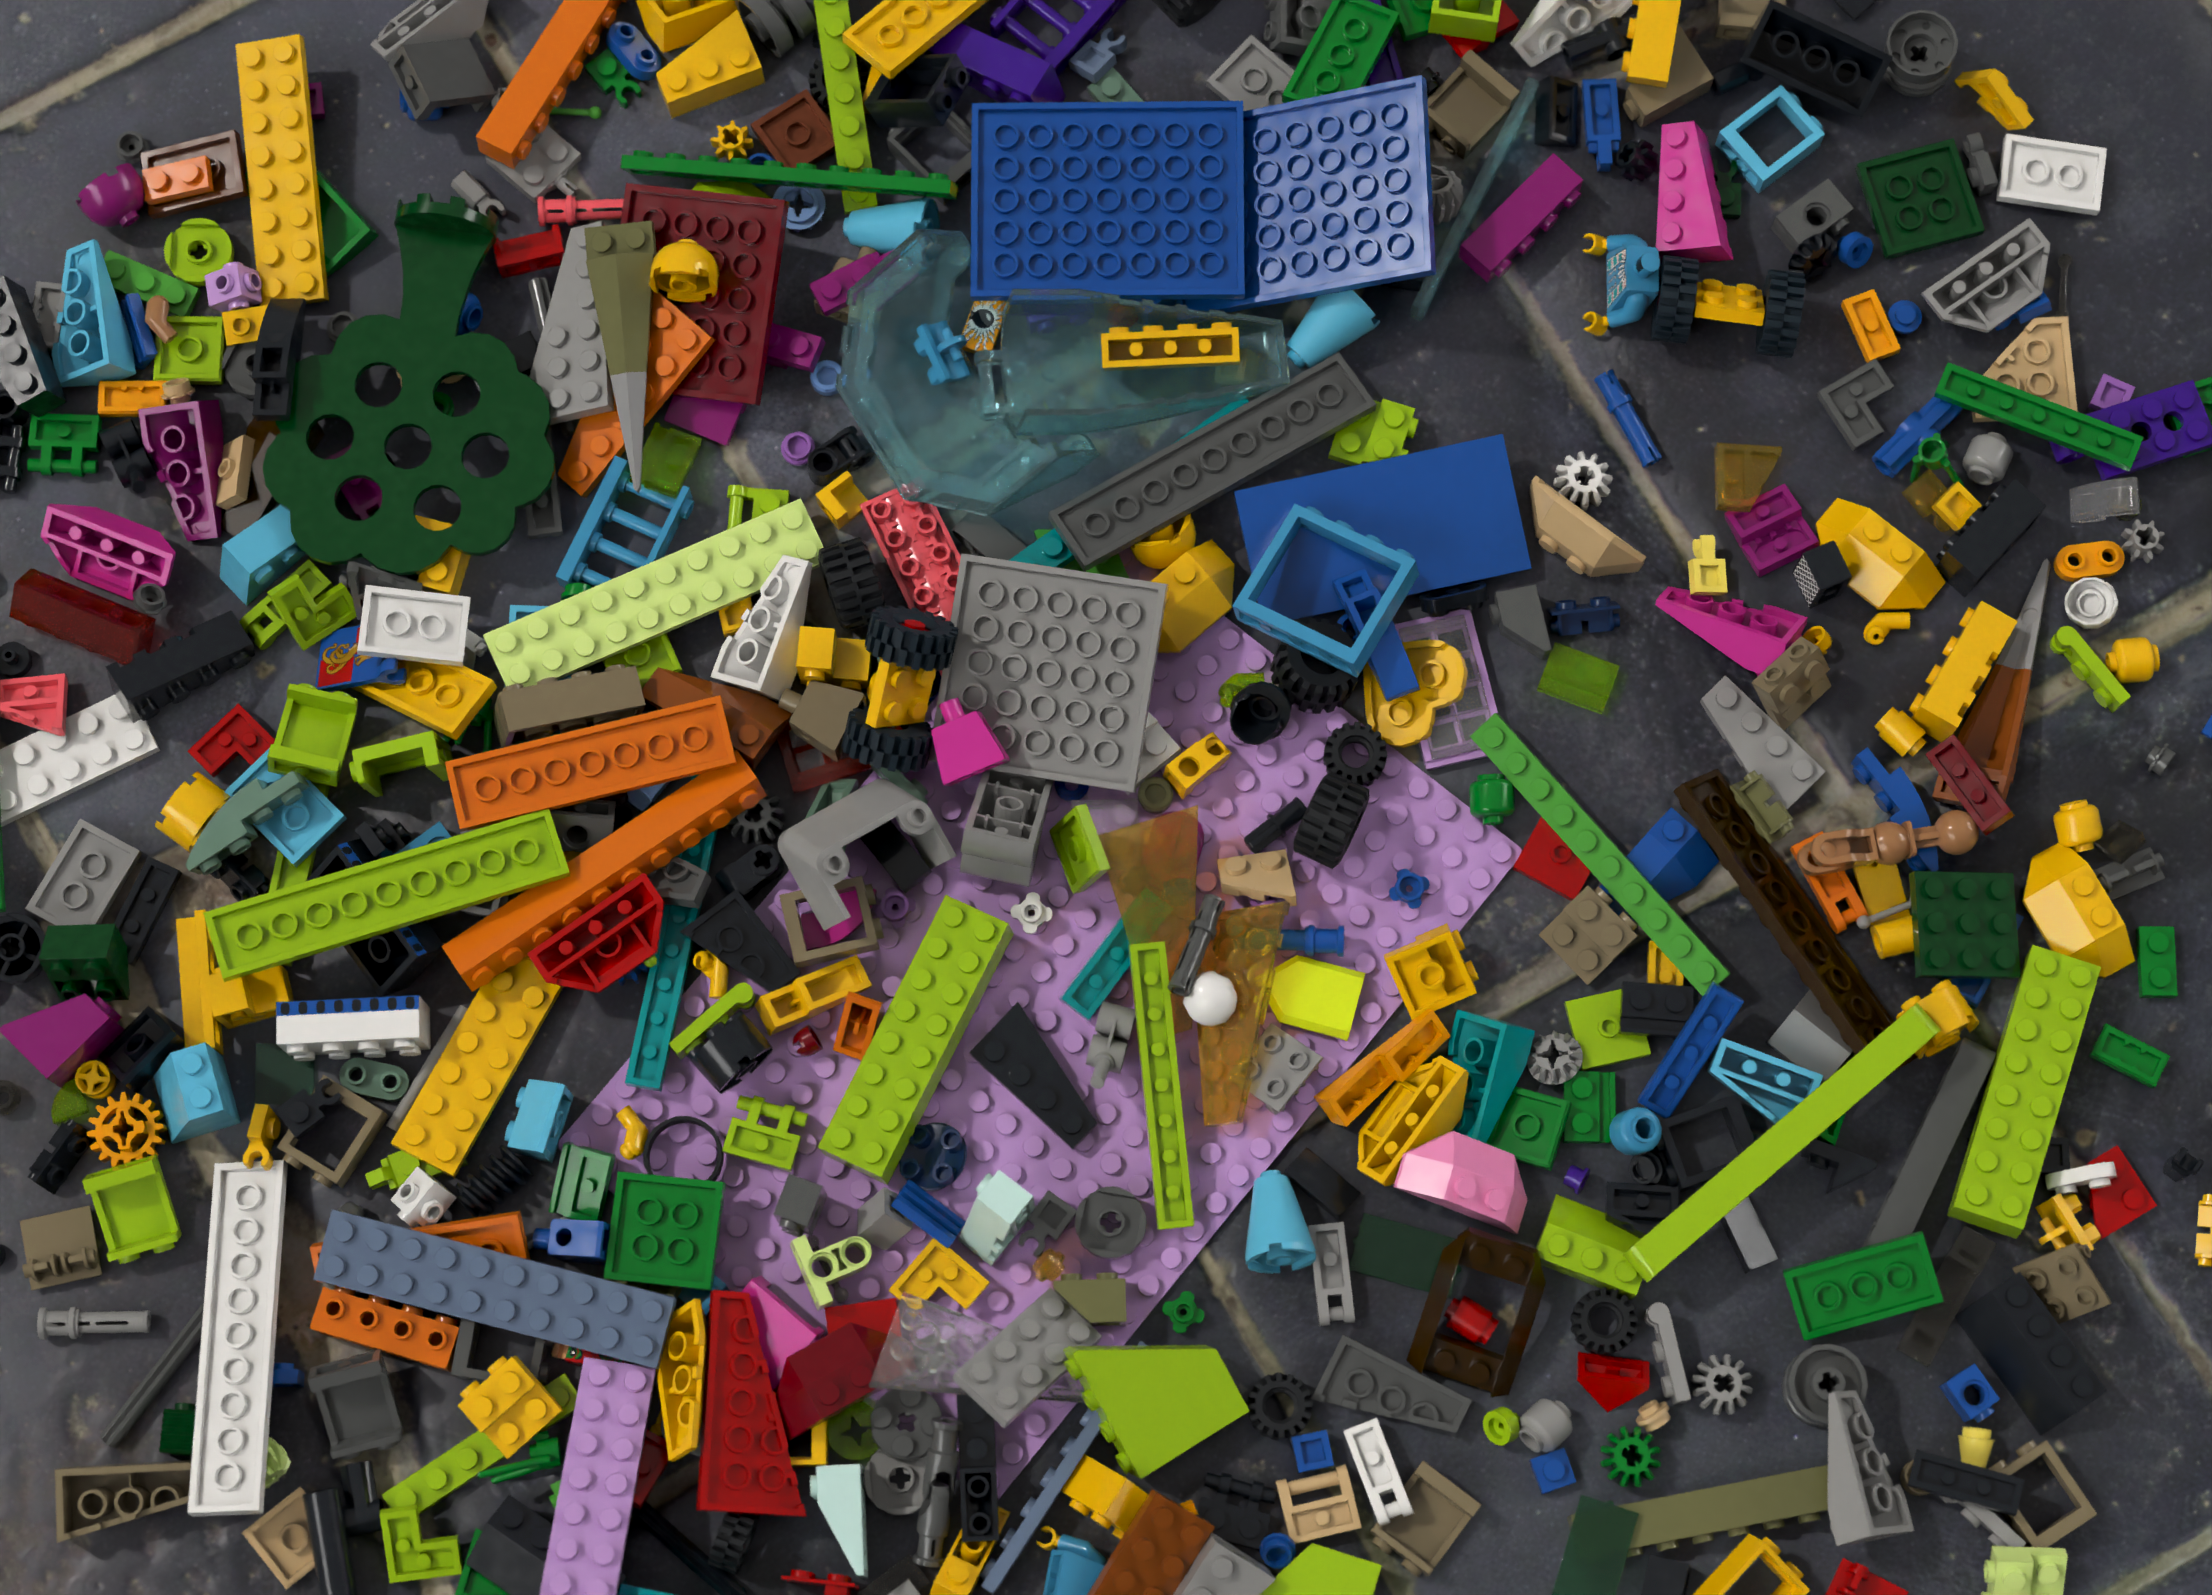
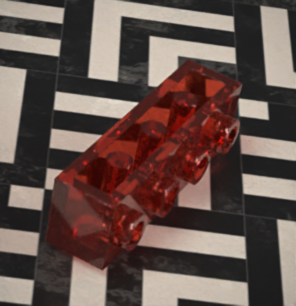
M33 568L29 569L14 583L9 617L23 622L26 626L38 628L54 635L58 639L77 644L90 652L111 658L121 665L130 663L133 660L131 658L132 654L143 649L150 653L156 622L155 618Z

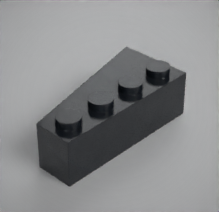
M3 275L0 277V382L17 406L39 418L63 405L67 400L25 288Z

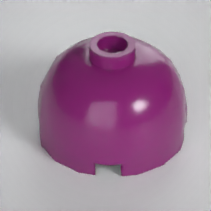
M129 163L116 166L115 168L118 173L108 176L106 172L101 174L78 194L81 200H76V204L90 221L102 227H115L121 224L123 228H126L140 218L137 212L141 210L145 202L144 186L140 175L133 165Z

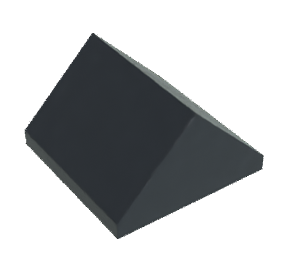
M148 1006L98 1057L126 1087L138 1093L153 1078L171 1052L181 1050L185 1046V1041Z

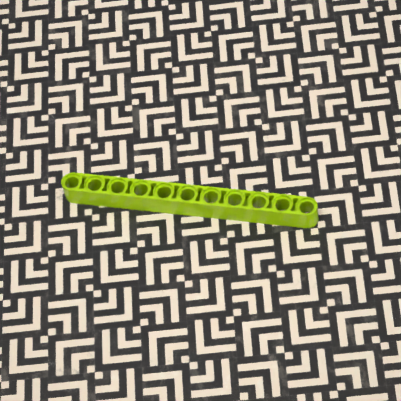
M1916 1003L1632 1246L1623 1256L1643 1279L1649 1282L1931 1040L1941 1029L1921 1006Z

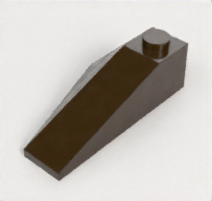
M253 418L248 425L245 435L255 439L247 500L228 510H222L221 529L233 537L271 512L277 504L265 485L262 469L267 448L276 436L280 434L275 421H256ZM318 422L312 427L308 436V447L311 452L314 451L325 435Z

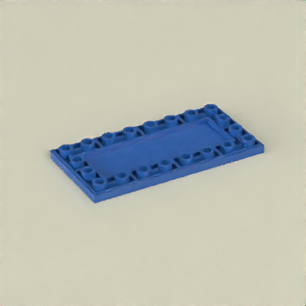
M1503 434L1233 492L1251 574L1294 504L1304 508L1307 506L1314 507L1325 518L1333 522L1341 520L1349 524L1355 532L1365 537L1367 534L1379 538L1385 546L1395 551L1399 548L1409 552L1415 558L1414 560H1416L1419 576L1407 596L1532 569ZM1301 527L1259 595L1257 603L1292 620L1343 610L1344 607L1334 589L1333 580L1365 568L1374 588L1377 587L1382 597L1397 571Z

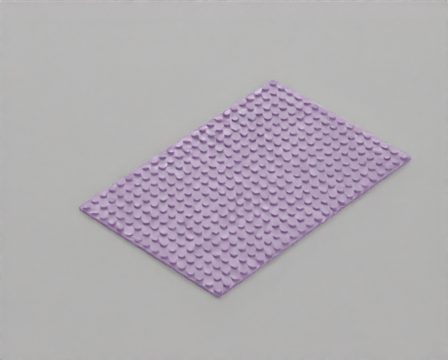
M1130 547L1119 553L1126 572L1131 579L1151 581L1165 570L1149 568L1136 559ZM1225 616L1220 618L1180 653L1157 654L1148 712L1158 720V723L1181 748V753L1211 732H1214L1232 753L1221 767L1200 782L1184 799L1172 788L1173 800L1166 811L1154 814L1144 810L1138 800L1139 787L1136 788L1135 793L1127 795L1124 791L1054 780L1030 886L1025 887L960 872L964 829L982 773L955 785L946 786L943 785L938 762L928 760L925 769H920L917 772L909 770V773H901L909 781L913 778L917 779L928 791V794L925 796L928 801L927 805L957 856L932 868V873L905 894L860 838L847 844L845 854L848 857L850 869L845 879L862 876L865 885L872 884L873 889L877 890L876 904L871 909L873 919L878 918L875 915V906L881 904L885 891L890 887L897 888L906 898L911 897L916 902V909L909 912L905 919L906 924L902 928H894L890 921L880 918L884 938L878 939L880 949L857 954L872 984L871 988L859 995L882 1002L885 1013L945 895L1007 922L1014 933L918 1124H948L963 1136L967 1146V1161L960 1176L943 1189L926 1192L966 1222L977 1198V1186L988 1173L994 1176L1000 1170L1033 1195L1035 1208L1048 1190L1077 1210L1080 1203L1091 1193L1096 1192V1190L1102 1187L1112 1186L1123 1188L1133 1194L1140 1202L1146 1214V1232L1139 1246L1132 1254L1111 1260L1096 1257L1081 1245L1075 1229V1217L1057 1242L1047 1236L1045 1239V1250L1038 1258L1033 1256L1034 1251L1038 1247L1037 1240L1028 1239L1022 1247L1018 1245L1021 1234L1035 1227L1027 1220L992 1266L958 1241L963 1229L962 1227L949 1248L990 1282L970 1308L966 1311L940 1288L916 1315L897 1299L902 1343L909 1356L908 1345L940 1332L954 1367L922 1381L917 1371L864 1399L863 1401L873 1410L878 1400L887 1392L912 1385L919 1390L927 1392L934 1398L940 1407L942 1417L958 1420L957 1394L966 1392L952 1380L954 1373L1049 1288L1054 1290L1053 1280H1061L1062 1274H1082L1083 1280L1097 1279V1273L1114 1272L1118 1273V1278H1125L1127 1325L1092 1326L1102 1335L1101 1340L1096 1346H1124L1251 1190L1255 1179L1259 1178L1260 1174L1269 1168L1316 1110L1319 1104L1314 1096L1351 1067L1402 1004L1403 999L1384 959V954L1415 942L1416 936L1446 923L1451 932L1456 929L1460 932L1514 866L1522 852V849L1494 826L1483 825V819L1473 817L1470 813V808L1397 750L1386 744L1387 759L1381 776L1375 779L1373 784L1369 786L1367 784L1362 785L1369 789V802L1345 855L1336 867L1331 869L1294 852L1293 842L1302 819L1286 831L1287 835L1284 838L1278 837L1259 852L1286 849L1297 906L1285 905V899L1276 897L1277 901H1280L1286 910L1283 920L1273 928H1259L1255 926L1251 920L1250 897L1222 893L1217 859L1254 854L1246 846L1244 837L1265 822L1269 813L1274 815L1293 801L1295 797H1298L1307 808L1321 780L1327 775V767L1324 765L1323 758L1328 737L1332 735L1333 730L1337 727L1340 729L1345 723L1349 722V725H1354V722L1359 721L1338 706L1329 713L1322 709L1320 714H1312V709L1302 712L1298 710L1299 706L1294 703L1288 724L1278 737L1259 745L1247 744L1239 740L1231 730L1229 722L1232 699L1242 688L1261 681L1272 683L1271 676L1273 672L1270 671L1274 654ZM938 696L928 706L924 722H928L931 728L934 726ZM1358 743L1348 744L1341 753L1345 764L1353 768L1365 765L1369 759L1367 749ZM1166 765L1151 777L1163 778ZM873 771L858 789L881 778ZM1087 804L1110 869L1085 891L1073 894L1049 831L1075 806ZM1179 811L1195 817L1201 824L1204 832V845L1196 871L1191 879V888L1195 890V895L1189 898V903L1186 905L1171 906L1173 909L1147 943L1165 941L1170 983L1190 933L1189 925L1198 915L1204 895L1213 894L1220 897L1226 904L1216 925L1217 934L1214 940H1210L1197 975L1214 970L1216 973L1229 978L1238 998L1236 1011L1228 1021L1216 1026H1206L1194 1021L1184 1006V997L1178 996L1170 990L1194 1226L1157 1230L1136 1019L1130 1040L1127 1042L1128 1047L1121 1073L1108 1072L1103 1087L1096 1089L1090 1084L1095 1067L1086 1065V1059L1092 1037L1097 1034L1095 1027L1101 1005L1089 1020H1085L1059 998L1134 900L1129 893L1124 895L1121 892L1124 884L1120 880L1133 866L1140 869L1143 849L1154 821L1164 813ZM896 818L891 819L893 824L919 854L909 834L901 829ZM1401 869H1408L1410 873H1415L1420 877L1424 876L1429 880V888L1423 892L1421 897L1422 904L1417 909H1411L1407 903L1400 900L1393 901L1389 897V890L1395 886L1398 880L1397 872ZM789 870L754 912L794 963L779 897L782 894L801 890ZM1149 884L1145 886L1162 899L1160 894L1163 892L1150 887ZM1411 886L1406 887L1408 892L1413 890ZM1030 892L1038 893L1041 903L1045 907H1049L1053 913L1052 919L1049 922H1044L1037 928L1034 934L1025 933L1019 920L1012 918L1010 912L1012 906L1021 904ZM1256 900L1258 904H1260V903H1262V902H1265V901ZM808 902L797 904L800 918L801 914L814 913ZM898 905L892 906L893 911L899 909ZM1030 910L1028 912V915L1034 916L1035 912L1033 910ZM864 923L852 934L840 941V943L867 937ZM1315 925L1316 928L1337 929L1339 925H1344L1345 927L1344 957H1338L1337 953H1315L1314 956H1308L1305 954V951L1238 950L1239 927L1305 930V926ZM1296 955L1365 973L1348 1041L1279 1023L1254 979ZM849 957L798 968L801 974L795 979ZM728 966L727 992L738 983H747L754 991L756 1002L760 996L768 993ZM1130 966L1104 1001L1135 1009ZM703 972L682 995L673 1039L719 1000L709 998L710 979ZM793 979L787 985L792 984L795 979ZM845 1002L769 1036L754 1004L750 1009L744 1010L740 1008L738 1011L741 1010L769 1041L773 1050L752 1073L749 1071L740 1078L742 1081L738 1085L720 1094L687 1056L681 1060L670 1049L661 1092L631 1087L625 1084L629 1058L558 1142V1147L562 1151L563 1143L571 1142L574 1145L586 1146L616 1155L608 1188L615 1195L618 1171L648 1174L644 1165L643 1153L634 1160H627L620 1153V1146L624 1144L627 1130L616 1115L628 1105L631 1106L647 1127L648 1136L657 1125L669 1118L691 1116L707 1123L717 1134L722 1147L724 1146L732 1117L745 1121L749 1112L736 1108L740 1095L753 1098L754 1095L765 1098V1102L782 1107L785 1104L796 1106L797 1111L809 1114L805 1127L792 1124L789 1133L799 1135L802 1138L792 1172L724 1153L723 1167L716 1180L726 1183L714 1275L723 1281L730 1291L742 1292L751 1279L761 1275L772 1284L768 1288L772 1293L814 1328L820 1326L825 1330L824 1334L820 1337L821 1339L828 1335L825 1308L817 1311L790 1248L791 1241L798 1237L783 1232L782 1227L779 1226L778 1221L773 1215L788 1174L823 1186L827 1194L813 1235L803 1233V1235H806L813 1252L849 1237L857 1236L858 1209L884 1187L898 1194L907 1181L899 1171V1163L888 1185L825 1156L818 1148L862 1061L833 1050ZM1017 1002L1097 1122V1126L1074 1150H1071L969 1054ZM1271 1023L1324 1058L1318 1065L1319 1069L1317 1071L1314 1070L1305 1081L1306 1085L1298 1089V1095H1294L1286 1104L1285 1111H1281L1277 1115L1269 1111L1265 1107V1103L1228 1079V1075ZM810 1025L818 1036L823 1049L811 1056H801L797 1053V1050L802 1045L793 1046V1038L800 1029ZM761 1115L758 1124L777 1129L779 1120ZM679 1123L666 1128L657 1136L650 1151L651 1170L654 1175L707 1180L713 1173L718 1159V1149L714 1137L703 1127L692 1123ZM1109 1213L1107 1219H1101L1100 1225L1105 1226L1108 1233H1113L1114 1228H1120L1121 1222L1116 1221V1215L1113 1213ZM912 1222V1229L887 1250H882L869 1243L872 1255L865 1269L828 1285L834 1300L829 1307L896 1298L888 1290L933 1237ZM853 1246L845 1250V1256L851 1263H860L864 1260L863 1252L858 1247ZM819 1260L812 1264V1271L818 1277H827L831 1274V1268L827 1262ZM1068 1371L1005 1429L994 1420L998 1500L1082 1398L1081 1393L1085 1390L1079 1379L1075 1381ZM903 1415L899 1418L900 1424L897 1428L900 1431L907 1429L909 1432H912L915 1429L913 1422L916 1419L913 1416L907 1418ZM958 1439V1441H957V1448H956V1450H957L958 1452H959V1439ZM958 1461L956 1478L960 1481V1461Z

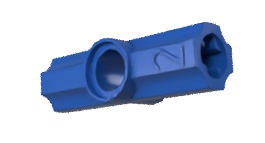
M1933 397L1919 411L1915 410L1896 429V434L1876 451L1872 457L1876 468L1884 476H1889L1893 479L1912 460L1913 456L1919 454L1918 448L1920 443L1926 438L1933 437L1934 433L1941 435L1940 432L1964 408Z

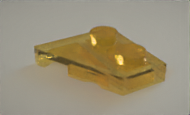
M1717 443L1714 448L1716 510L1750 512L1782 453V447Z

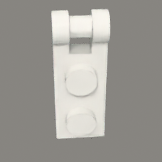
M1374 1418L1344 1430V1435L1380 1527L1391 1523L1390 1519L1403 1514L1406 1517L1413 1514V1508L1378 1419ZM1394 1492L1397 1501L1384 1505L1381 1496Z

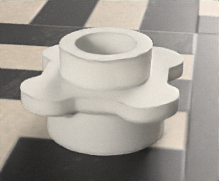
M1035 892L1028 893L1026 899L1019 905H1013L1010 911L1012 918L1019 920L1023 926V931L1027 934H1034L1037 928L1044 922H1049L1053 916L1052 910L1041 903L1040 895ZM1030 910H1033L1035 912V915L1029 916L1028 912Z

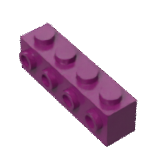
M1553 153L1461 244L1458 257L1487 283L1495 276L1501 278L1512 266L1511 260L1518 253L1524 255L1535 243L1536 239L1534 237L1541 230L1547 232L1557 222L1559 218L1557 214L1564 207L1570 209L1580 199L1583 179Z

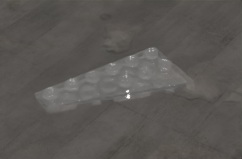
M903 1292L869 1388L967 1394L952 1380L954 1373L1003 1329ZM1067 1371L1036 1400L1085 1403L1081 1396V1393L1085 1390L1079 1379L1075 1381Z

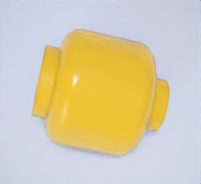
M2145 637L2118 639L2113 643L2111 652H2106L2105 664L2120 683L2146 682L2153 677L2154 672L2159 671V651L2156 644H2151Z
M2087 799L2059 805L2060 810L2053 816L2059 844L2064 847H2072L2076 853L2094 849L2093 842L2098 841L2103 836L2098 808L2095 805L2088 804Z

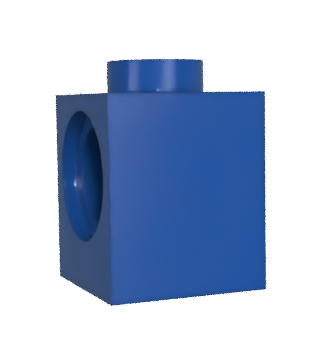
M1975 1363L1939 1386L1963 1422L1974 1418L1979 1423L1995 1412L1992 1405L2000 1400ZM1967 1386L1975 1388L1979 1393V1402L1976 1406L1968 1404L1964 1399L1963 1394Z

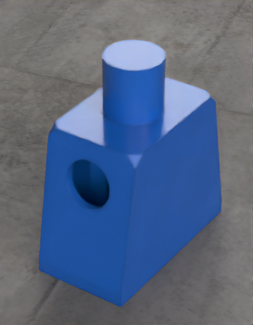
M552 1219L550 1229H535L533 1247L534 1249L548 1250V1255L561 1261L605 1265L611 1225L604 1221Z

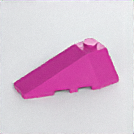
M1670 586L1656 599L1655 604L1740 666L1755 672L1758 676L1802 635L1808 617L1776 606L1764 604L1763 610L1743 607V600L1732 598L1731 602L1713 601L1714 599L1711 595H1690V590Z

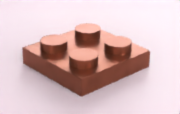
M807 89L750 124L752 131L775 161L783 162L784 167L796 168V163L816 164L835 152L831 122Z

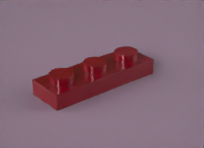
M1954 734L1925 754L1985 836L2015 816Z

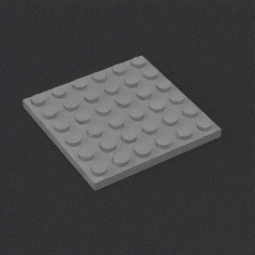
M961 553L951 614V622L954 623V627L958 628V636L951 665L949 668L942 670L933 728L945 724L939 705L950 699L959 698L965 715L973 711H979L983 714L1011 760L990 769L991 771L1135 793L1169 585ZM932 742L928 760L938 762L934 742Z

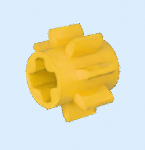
M731 120L730 125L724 127L718 125V137H713L710 140L712 147L718 148L715 152L716 157L719 160L725 157L729 160V163H731V158L747 159L746 149L754 148L753 140L746 138L749 135L748 127L744 126L740 129L738 126H735L734 120Z

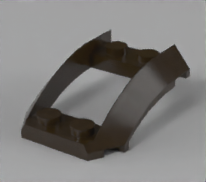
M1468 1227L1458 1235L1457 1239L1446 1247L1444 1246L1406 1360L1420 1374L1425 1369L1490 1391V1398L1509 1395L1546 1285L1538 1249L1472 1227ZM1458 1264L1526 1286L1503 1355L1436 1332Z

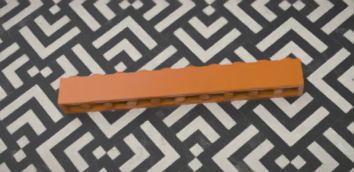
M737 750L734 752L737 765L700 774L567 863L570 871L569 877L525 890L442 945L441 947L473 992L479 987L487 985L494 977L509 967L520 963L528 955V952L642 873L648 875L654 870L664 867L672 858L686 849L694 847L701 839L716 829L724 827L731 819L746 809L757 805L767 794Z

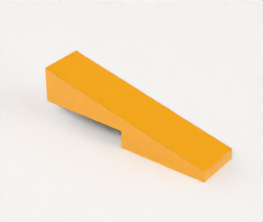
M1428 1008L1321 1090L1314 1098L1332 1123L1347 1127L1395 1080L1403 1082L1451 1035L1434 1010Z

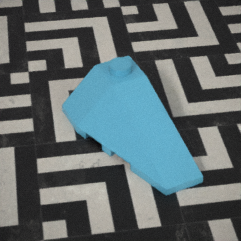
M92 239L68 249L61 290L65 293L63 312H58L56 322L61 325L59 342L53 343L52 350L53 365L61 387L99 385V381H120L135 375L132 341L98 241Z

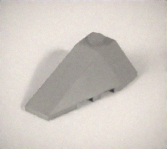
M1856 1390L1834 1391L1829 1393L1828 1514L1831 1521L1830 1528L1837 1546L1859 1544L1914 1532L1905 1494L1900 1484L1893 1485L1886 1470L1890 1462L1886 1453L1880 1454L1872 1440L1874 1428Z

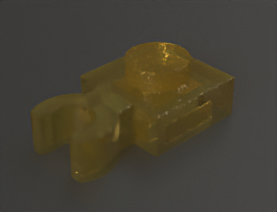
M1928 469L1901 493L1922 518L1932 514L1934 516V525L1940 532L1944 533L1950 529L1949 525L1931 508L1948 489Z

